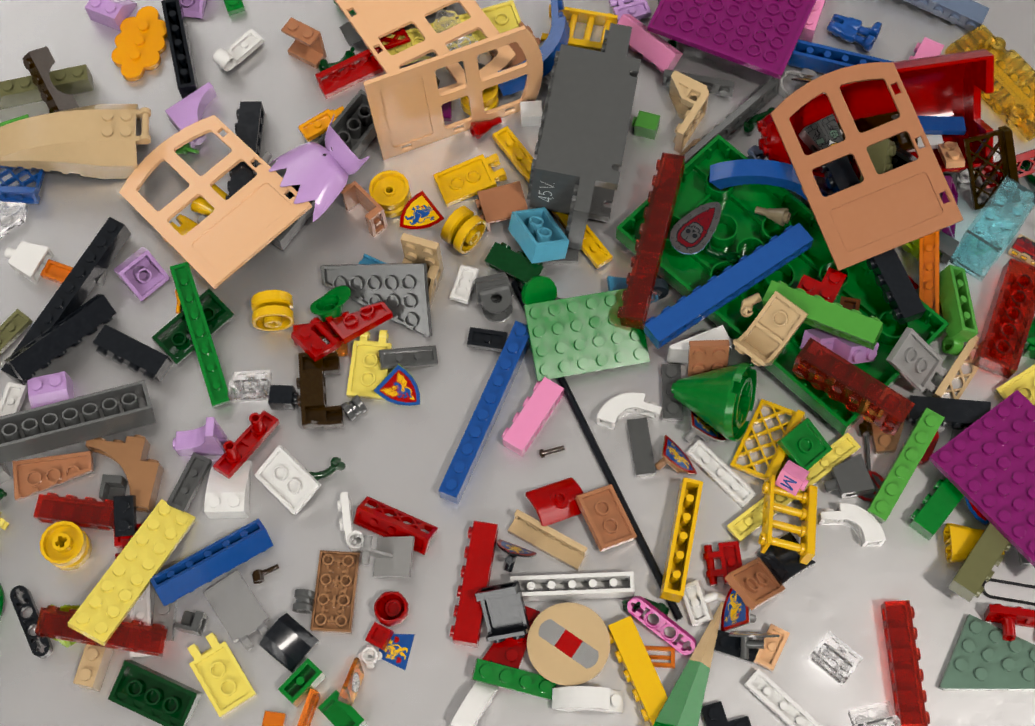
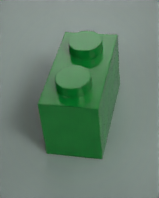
M307 658L278 690L295 707H298L326 676Z

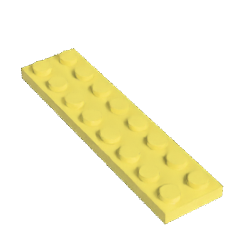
M513 0L482 8V11L499 33L519 27L521 19ZM465 13L430 23L436 33H441L470 19V16ZM417 28L405 30L411 41L387 51L390 55H395L425 39ZM476 30L446 46L452 51L486 39V37L480 30ZM388 35L387 38H394L395 35ZM400 36L398 39L401 40V39H404L405 37H404V36ZM384 41L382 42L383 46L390 43ZM431 52L408 64L429 59L437 55L434 52Z
M161 499L69 620L68 627L105 646L151 583L150 579L159 572L194 524L196 517L169 506L166 501Z

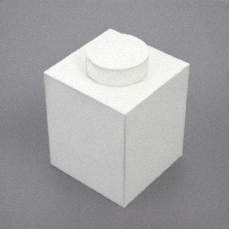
M542 100L520 102L521 125H541L542 114L545 108L542 107Z

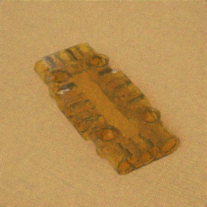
M984 24L980 25L948 46L944 53L952 54L985 49L994 55V93L986 94L981 90V98L996 114H1003L1006 117L1008 126L1016 128L1028 141H1031L1035 138V70L1015 50L1007 51L1005 49L1006 42L1003 38L995 37Z

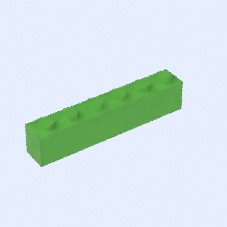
M772 280L762 300L764 307L774 292L778 291L809 314L804 320V324L871 350L874 349L883 330V322L874 316L867 317L862 315L860 311L846 309L837 302L830 303L819 295L812 296L803 289L788 287L782 281L775 282Z
M926 408L921 413L866 509L880 523H884L887 520L945 418L929 408Z

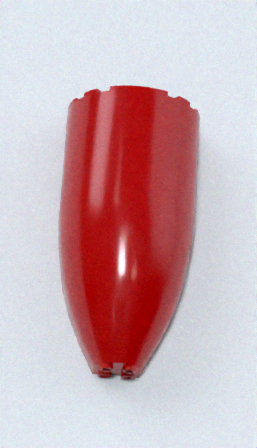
M985 49L894 62L917 116L964 117L965 135H942L944 143L949 141L958 143L965 159V167L946 169L938 149L932 150L942 172L968 169L963 139L993 131V128L981 119V90L986 94L994 93V55ZM884 80L862 81L840 86V91L853 120L897 111ZM897 83L891 85L895 95L901 93ZM821 94L789 118L805 155L813 153L798 136L803 128L831 114L834 115L836 122L839 123L826 94ZM769 113L761 121H757L758 132H761V139H758L759 149L762 150L763 155H766L768 160L792 165L770 115L771 113ZM993 137L987 142L991 147H993ZM979 141L969 143L970 150L976 152L981 145ZM984 146L979 155L986 159L992 149ZM916 151L909 152L910 154L918 158ZM977 157L972 163L973 168L980 167L984 161ZM852 161L850 163L860 180V170L856 161ZM819 168L812 170L814 176L825 177L819 171Z

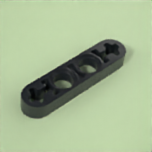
M16 586L10 592V599L31 651L39 658H47L51 655L53 646L48 633L43 629L44 623L32 594L26 587ZM20 591L25 593L22 595L23 600L26 602L24 604L19 598H16L19 596ZM26 608H32L33 610L29 618L23 617V612ZM38 625L40 632L36 636H31L30 629ZM37 640H40L41 644L47 646L44 648L43 653L38 651L41 647Z

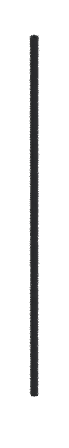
M517 280L511 282V286L524 311L523 306L525 304L522 302V290ZM565 377L557 378L560 386L564 388V394L608 484H612L637 535L636 541L661 589L663 575ZM666 600L676 622L682 620L683 616L677 603Z

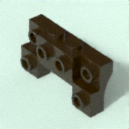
M896 111L856 119L854 122L858 131L863 133L899 118V113ZM837 123V124H838V127H839V129H840V132H841V134H842L843 141H844V140H845V136H844V134H843V132H842V129H841L839 123ZM906 132L888 138L906 151L914 149ZM847 155L850 162L855 161L852 155Z
M306 352L298 353L299 378L296 379L297 389H300V396H297L298 407H301L303 428H343V409L341 405L327 407L325 375L340 374L338 352H331L316 362Z

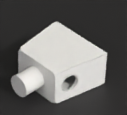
M23 241L19 243L16 249L8 247L5 251V257L9 258L8 264L12 269L34 284H37L41 279L40 274L48 259L52 260L54 257L49 247Z

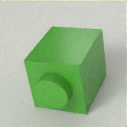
M639 110L638 116H634L632 122L634 135L655 140L660 123V115Z

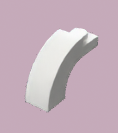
M630 392L620 394L603 405L596 417V424L615 430L618 421L629 414H639L659 421L662 407L655 402H645L646 394Z
M840 503L836 509L837 511L835 509H824L817 517L818 525L843 524L851 527L859 535L862 547L882 546L886 541L884 531L876 518L859 506Z
M477 681L460 705L451 722V726H476L487 707L491 704L499 687Z
M595 686L552 688V710L566 712L601 711L620 714L623 713V691Z

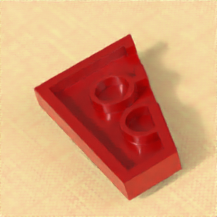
M382 301L361 307L357 312L349 314V311L343 312L342 316L336 318L329 316L325 319L341 341L346 344L394 316L392 311Z

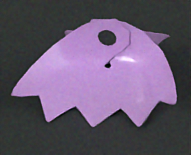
M334 115L326 131L325 147L315 142L302 144L273 160L271 163L276 162L269 169V172L287 168L280 187L300 185L294 204L315 200L313 222L334 202L345 187L348 176L357 172L370 157L368 156L360 160L331 127Z

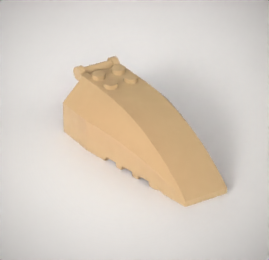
M97 104L33 116L0 127V166L23 167V169L37 168L43 169L46 172L52 170L62 172V174L75 173L84 177L99 179H128L131 173L138 168L136 144L151 143V136L149 135L151 109L147 107L139 109L138 104ZM142 118L141 135L136 136L137 120Z

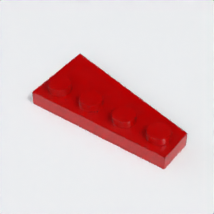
M525 606L529 626L531 627L540 611ZM528 633L521 639L510 637L505 638L506 640L503 642L493 643L482 660L519 669L527 649Z

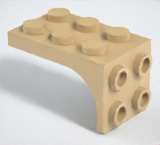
M775 291L749 328L738 339L733 340L734 349L742 355L746 353L751 357L750 361L758 367L761 365H772L809 314L778 291Z

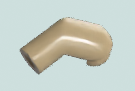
M755 293L742 300L740 313L743 317H750L753 314V305L762 301L759 293Z

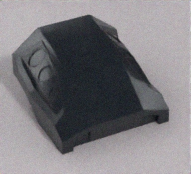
M790 532L779 538L799 544ZM770 545L764 554L760 553V551L757 553V556L765 563L781 586L791 577H795L796 574L801 573L816 563L811 560L808 565L800 563L798 552Z
M286 613L267 631L259 645L293 673L307 653L320 641Z

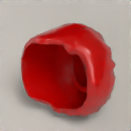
M385 592L378 597L374 604L375 617L377 621L387 627L402 624L408 616L409 604L401 593Z

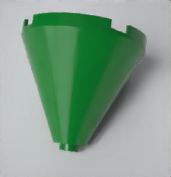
M742 362L678 379L672 384L671 393L674 394L676 400L726 439L737 442L743 437L748 427L749 421H746L748 412L753 411L757 387L756 369H751V367H754V364Z

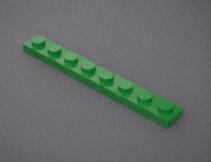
M184 262L170 266L212 406L214 408L232 402L189 263Z

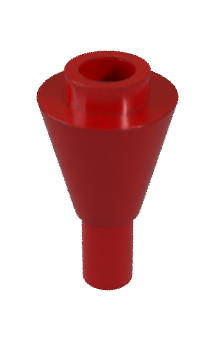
M496 117L492 120L472 122L470 133L473 137L480 139L494 126L501 124L502 120L500 117Z

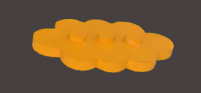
M152 6L141 8L136 17L124 19L120 24L121 33L115 38L117 48L113 50L111 57L114 64L121 67V73L127 81H137L143 77L145 70L156 69L161 63L160 54L166 49L164 40L168 36L166 24L163 20H160L157 9Z

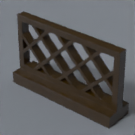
M1005 125L998 127V130L964 138L973 208L978 210L1008 201H1021L1012 130ZM998 136V142L994 148L987 144L991 137ZM979 141L981 143L976 152L970 150V142ZM984 146L992 149L986 159L979 155ZM995 152L1000 154L1001 158L996 165L989 162ZM977 157L984 161L978 170L973 168L972 164ZM987 163L994 167L989 176L981 173ZM997 170L1003 172V177L999 182L992 179ZM979 175L986 178L981 187L975 185V180ZM990 181L996 184L991 194L984 190ZM1000 187L1005 189L1006 197L996 198L994 196ZM982 192L987 194L988 198L986 201L978 204L977 198Z

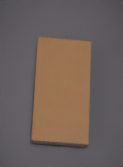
M320 550L311 631L352 634L360 553Z

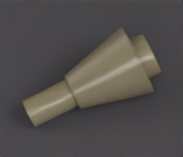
M759 206L755 208L756 214L766 216L781 226H784L785 223L788 224L791 217L788 208L767 209Z

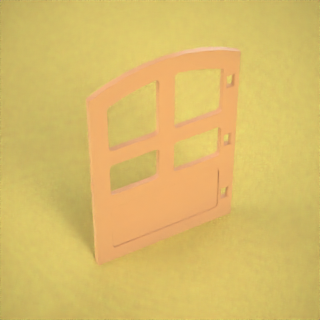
M334 0L386 74L396 71L400 67L431 52H434L437 56L449 52L447 44L476 30H480L486 38L500 34L475 0ZM456 2L460 3L470 16V19L441 33H436L425 17ZM351 10H354L356 13L353 17L349 14ZM414 24L425 40L395 55H390L379 39L407 25ZM509 44L495 49L498 54L479 70L480 78L506 69L516 58V54ZM380 47L382 52L378 54L374 48ZM458 62L446 66V69L456 83L439 88V93L465 84L464 69Z
M523 25L364 81L363 84L383 160L469 130L472 122L492 120L496 117L502 118L521 111L520 102L535 101L542 83L543 60L539 46L531 32ZM513 42L518 43L525 54L526 62L480 78L478 55ZM463 61L465 84L439 93L435 71ZM527 74L525 88L520 99L488 111L484 110L482 96L484 89ZM468 96L471 116L445 125L441 106L447 102Z
M215 115L185 127L157 146L138 165V168L131 173L119 191L125 200L214 290L312 208L309 202L294 204L298 192L292 186L280 187L283 178L276 171L269 172L271 167ZM222 130L227 133L224 137L219 134ZM212 132L232 151L204 175L200 176L175 152L196 138ZM255 160L260 163L256 168L252 165ZM165 161L189 184V187L164 208L157 211L138 191L150 174L161 162ZM240 162H245L257 175L233 196L224 200L212 188V185ZM289 191L294 195L291 199L286 196ZM203 197L214 208V211L186 235H180L169 224V221L196 198Z

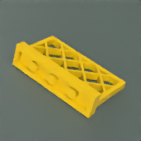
M761 399L730 467L764 481H768L771 475H775L776 481L786 464L788 456L780 445L776 446L780 439L773 440L771 432L781 429L782 437H784L805 419V412L801 410L796 412ZM763 406L771 408L773 414L763 417L761 413ZM783 414L792 416L790 421L781 424L778 417ZM776 417L779 425L768 429L765 421ZM763 422L766 430L755 433L754 425ZM768 434L771 442L760 445L757 437ZM755 439L758 447L747 450L746 442ZM773 446L775 449L774 455L766 457L763 449ZM760 450L763 459L753 462L750 454ZM747 455L750 464L744 466L737 464L740 457ZM765 462L767 465L766 473L757 472L755 466Z

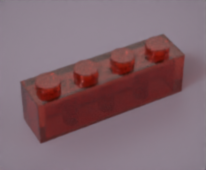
M55 493L39 494L33 517L40 523L54 524L60 521H68L82 528L114 531L113 500L105 499L104 502H101L91 497H85L84 500L78 499V497L73 495L59 497Z

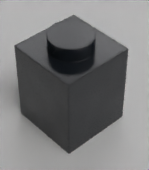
M270 385L268 404L272 410H295L299 394L294 386Z

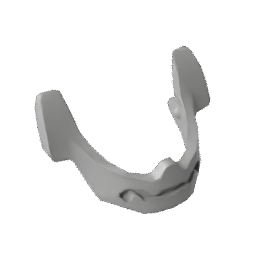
M806 68L802 69L801 72L785 70L781 79L774 78L778 81V94L785 99L790 96L783 86V79L789 74L804 78L814 77L817 73Z

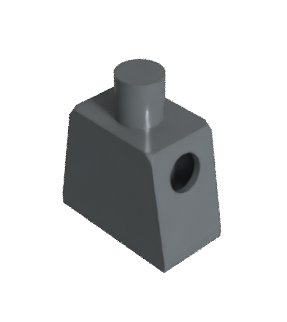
M858 454L833 467L831 472L833 478L823 481L827 493L838 489L841 498L874 494L875 490L862 454Z

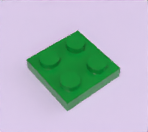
M809 418L804 419L777 442L793 463L806 470H809L832 450Z

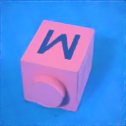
M788 460L776 479L775 485L796 496L799 490H805L809 483V480L806 478L810 472Z

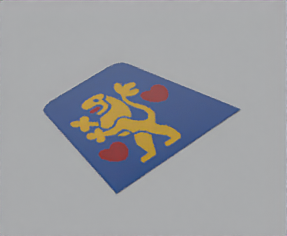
M393 634L385 650L379 648V652L383 655L382 659L405 670L415 634Z

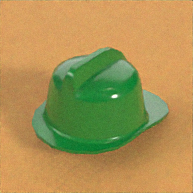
M347 286L333 288L311 304V312L319 315L322 322H325V318L332 316V318L339 317L342 314L343 304L351 296L350 288Z

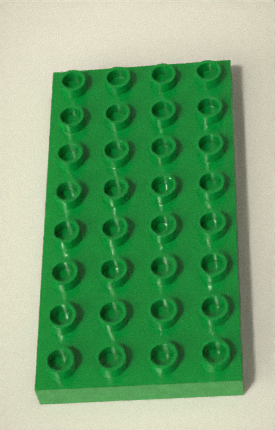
M718 134L616 227V239L662 279L666 280L678 293L687 297L696 287L704 286L711 277L719 276L725 268L735 265L727 260L709 256L704 253V250L696 254L686 255L674 249L670 242V231L680 219L694 209L710 202H719L721 204V216L717 228L711 237V248L724 253H729L730 251L737 252L740 255L735 260L738 261L745 255H751L758 246L766 245L773 236L781 235L790 225L795 226L800 223L814 239L811 248L707 317L716 326L723 325L728 336L734 340L738 339L749 328L763 309V302L761 301L753 305V314L750 317H743L740 313L743 299L759 293L763 300L772 280L775 282L782 281L788 287L796 289L803 275L822 282L829 267L835 270L837 268L812 210L785 188L764 184H744L719 189L709 182L710 165L725 161L748 159ZM757 206L767 209L788 208L791 217L788 224L785 223L784 226H781L766 216L756 214L755 208ZM866 260L839 271L846 274L847 277L834 302L840 304L841 296L861 299L859 311L862 315L867 317L874 316L883 322V330L877 341L879 346L875 360L846 365L831 355L813 356L800 348L804 331L816 328L802 323L772 365L763 366L841 435H844L864 415V412L902 376L886 359L907 327L912 328L931 346L950 324L921 300L926 309L923 316L914 321L899 325L898 321L893 318L892 309L889 303L885 302L883 291L876 284L875 275L868 268Z

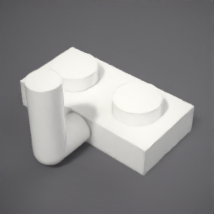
M695 580L685 585L683 598L692 626H698L713 620L709 602L714 600L725 601L726 599L724 593L712 592L706 595L701 580Z

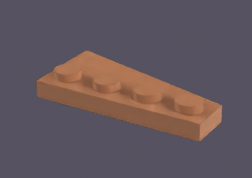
M86 451L12 461L15 500L19 501L93 472V452Z

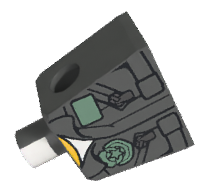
M833 114L803 128L798 135L812 153L843 141Z

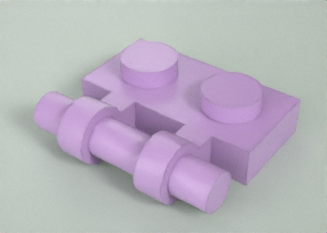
M647 0L609 1L610 7H614L613 14L618 15V21L623 14H631L637 20L651 16Z

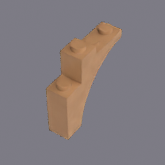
M142 435L127 436L125 442L117 439L113 440V442L106 441V439L101 437L86 441L85 446L91 452L105 455L122 467L128 479L130 495H136V511L151 513L156 505L164 468L159 461L147 459L151 444L146 437Z

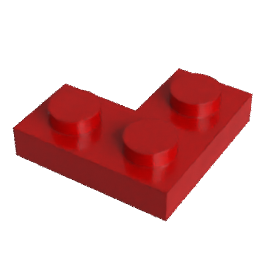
M829 267L822 282L803 275L797 288L803 289L812 296L819 295L825 301L832 303L837 297L847 275Z

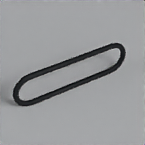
M993 578L989 580L992 582L1035 589L1034 585L1016 583ZM984 581L981 586L984 587L987 582ZM985 589L983 590V594L992 599L1035 606L1034 602L993 596L986 593Z

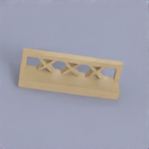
M974 336L966 343L932 397L941 398L943 394L951 393L952 399H959L990 352L977 344L980 339L979 337ZM973 348L983 354L980 359L972 360L971 351ZM970 364L972 372L963 374L961 366ZM961 379L962 388L953 389L952 380Z
M518 509L514 514L515 519L509 527L508 533L574 570H579L587 556V547L549 526H542L540 521Z

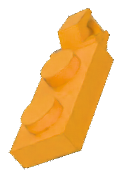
M341 106L336 110L327 109L299 125L298 128L306 141L310 142L324 134L333 115L334 122L344 110V107Z

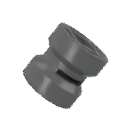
M358 395L354 396L350 402H345L341 405L350 421L354 420L359 413L363 414L367 411L366 406Z
M296 589L294 597L297 600L293 604L292 611L311 614L313 612L311 601L315 597V592L307 589Z

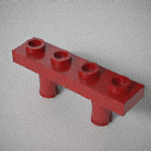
M263 411L261 414L252 413L249 416L251 425L234 443L231 440L224 443L225 453L213 465L214 470L230 479L280 424L279 419L266 411Z
M989 604L984 613V621L1002 623L1003 640L1013 641L1016 638L1015 625L1035 628V610L1024 609L1019 606L1008 607L1002 604Z

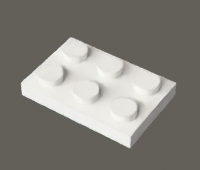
M279 445L254 474L294 515L299 513L321 486L283 446Z

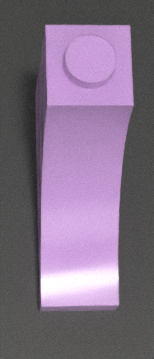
M208 82L165 110L171 123L180 131L202 120L203 112L210 101L217 96L211 83ZM203 135L189 142V144L194 148L197 145H201L207 137Z
M206 417V424L200 428L176 431V438L173 439V449L179 456H192L193 452L202 456L223 455L225 453L223 445L227 441V436L215 417Z

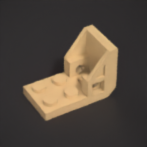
M674 70L670 80L669 97L678 117L684 120L682 124L679 123L675 129L676 136L673 141L675 143L674 151L681 154L706 115L709 91L707 85Z
M403 233L400 239L404 253L402 263H426L431 308L444 269L440 245L434 241Z

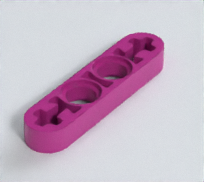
M633 596L629 600L627 609L632 616L681 654L690 655L694 652L697 642L691 634L643 597ZM637 602H640L641 609L638 608L637 610H635L633 608V603L636 604ZM646 608H648L649 610L646 612L645 616L643 617V616H642L643 612L646 610ZM656 614L659 617V622L657 624L650 623L648 615ZM673 627L676 635L673 637L667 636L664 632L665 628ZM679 634H681V640H678V642L676 643L675 640L678 638ZM690 641V647L683 648V642Z

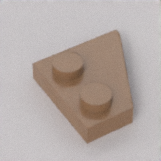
M907 411L869 415L875 454L896 451Z

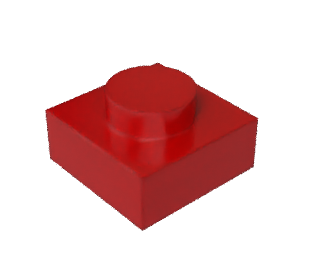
M374 622L365 641L385 650L394 632Z

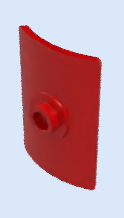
M567 478L526 492L525 496L534 506L542 526H548L581 514L575 498L577 495L583 494V491L573 478Z

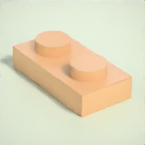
M949 141L938 144V152L946 169L965 167V159L957 142Z
M770 624L767 633L777 634L779 637H764V649L758 650L753 662L773 671L790 633Z

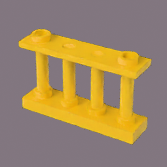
M549 4V17H550V18H551V4ZM564 7L562 10L566 20L570 21V35L567 44L569 46L601 52L605 30L610 29V23H618V15L611 13H600ZM576 22L587 24L583 39L573 38ZM593 25L604 26L600 42L590 41ZM542 33L541 41L546 40L549 34Z
M771 475L762 486L764 502L762 532L758 543L761 544L760 553L764 554L770 545L798 552L800 563L808 565L815 556L817 486L809 485L805 492H798L794 496L784 489L775 486V475ZM774 494L799 500L802 503V509L774 503ZM773 511L799 517L801 526L773 520ZM772 528L798 534L801 537L800 544L772 537Z

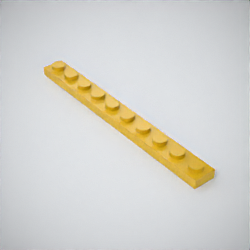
M508 126L493 133V140L529 183L534 158ZM552 212L566 230L569 215ZM586 224L581 250L598 269L612 261L613 256Z

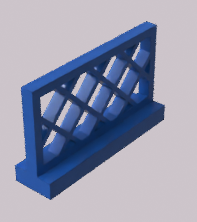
M0 166V168H6V170L0 173V203L39 204L41 199L39 192L46 171L40 169V172L32 175L30 172L37 168L23 169V167ZM18 168L23 169V171L16 175L13 173ZM10 173L13 177L4 182L2 178ZM26 174L30 176V178L23 182L19 180ZM15 181L19 183L17 186H8ZM33 181L36 183L35 187H26Z

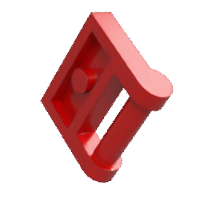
M318 317L313 318L310 323L291 333V338L315 362L340 348L343 343L322 325V321ZM317 329L330 343L326 344L314 330Z

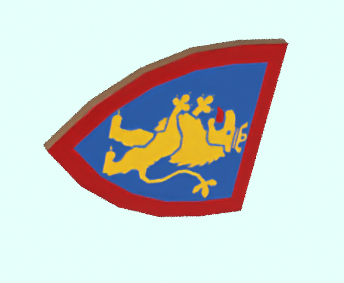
M665 435L661 455L663 458L655 464V467L661 470L668 464L677 473L682 471L696 475L697 472L685 453L673 440Z

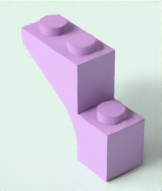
M816 328L804 331L800 348L815 357L831 355L842 363L851 365L874 361L879 343H876L874 349L871 350Z

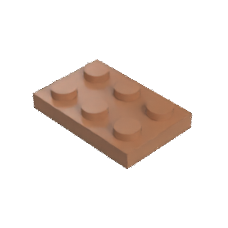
M729 340L689 341L687 377L727 367L730 347Z
M612 484L576 496L575 500L600 552L637 538Z
M759 557L730 572L725 577L729 586L736 591L743 603L751 611L781 594L786 589L783 585L779 584Z

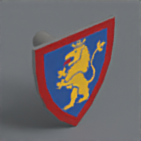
M689 410L692 429L684 436L686 441L690 442L696 435L707 443L711 439L720 442L726 441L723 435Z
M730 588L722 610L721 631L724 632L756 621V616L750 614V608L743 603L741 597L732 588Z

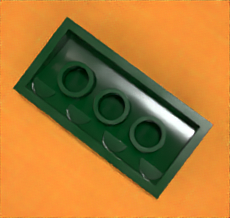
M210 289L199 297L212 336L235 315ZM183 311L152 336L153 341L177 365L195 350Z
M125 660L108 700L163 726H186L203 693L133 660Z

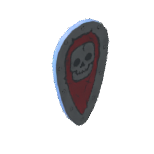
M719 202L704 204L680 219L670 231V242L674 249L686 255L696 254L703 250L719 223L721 204Z

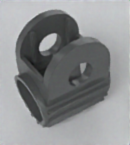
M501 272L476 278L477 304H481L484 316L489 321L496 323L507 320L512 313V296H514V292L506 273Z

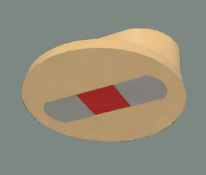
M559 603L542 611L533 621L528 632L527 651L532 665L545 679L564 686L579 685L597 677L602 672L610 653V636L604 621L592 609L578 603Z

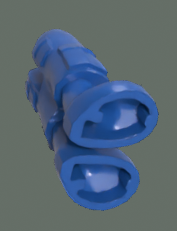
M834 14L827 26V30L832 35L840 37L849 43H858L865 51L870 52L879 35L882 23L876 22L871 28L862 26L861 20Z

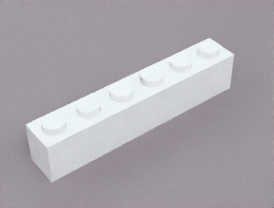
M633 571L510 576V582L519 581L524 602L631 598L635 593Z

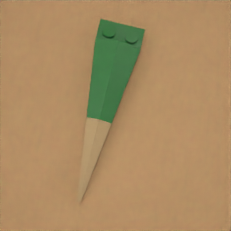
M723 602L720 603L713 620L710 621L653 726H698L724 606Z

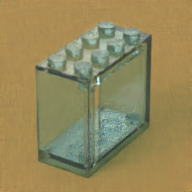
M1006 176L964 233L949 262L957 267L965 268L966 273L982 282L1035 206V193Z

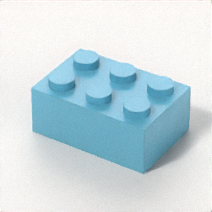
M545 207L512 212L508 230L532 264L565 259L569 239Z

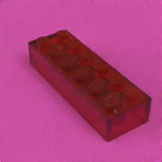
M1010 258L1002 268L972 365L1007 379L1017 371L1035 314L1034 266Z
M811 337L797 355L792 368L797 377L806 379L814 388L828 393L831 399L845 404L848 410L859 413L864 420L876 424L886 434L894 436L915 405V403Z

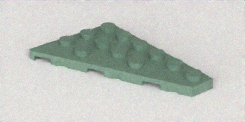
M969 614L938 688L941 690L1035 691V645L1017 636L1013 641L1003 640L1002 629Z

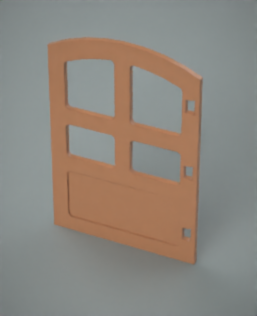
M894 62L857 64L824 74L797 89L770 114L838 271L963 221V217ZM884 80L899 113V118L860 133L840 91V86L862 81ZM895 83H897L901 92L897 95L894 94L891 87ZM821 94H826L845 136V140L813 154L805 155L789 118ZM906 132L909 135L918 159L883 174H877L867 152V147ZM919 137H921L925 146L921 149L918 148L915 141ZM847 155H852L863 177V182L827 197L822 196L812 170ZM943 191H945L949 200L945 204H943L939 195Z

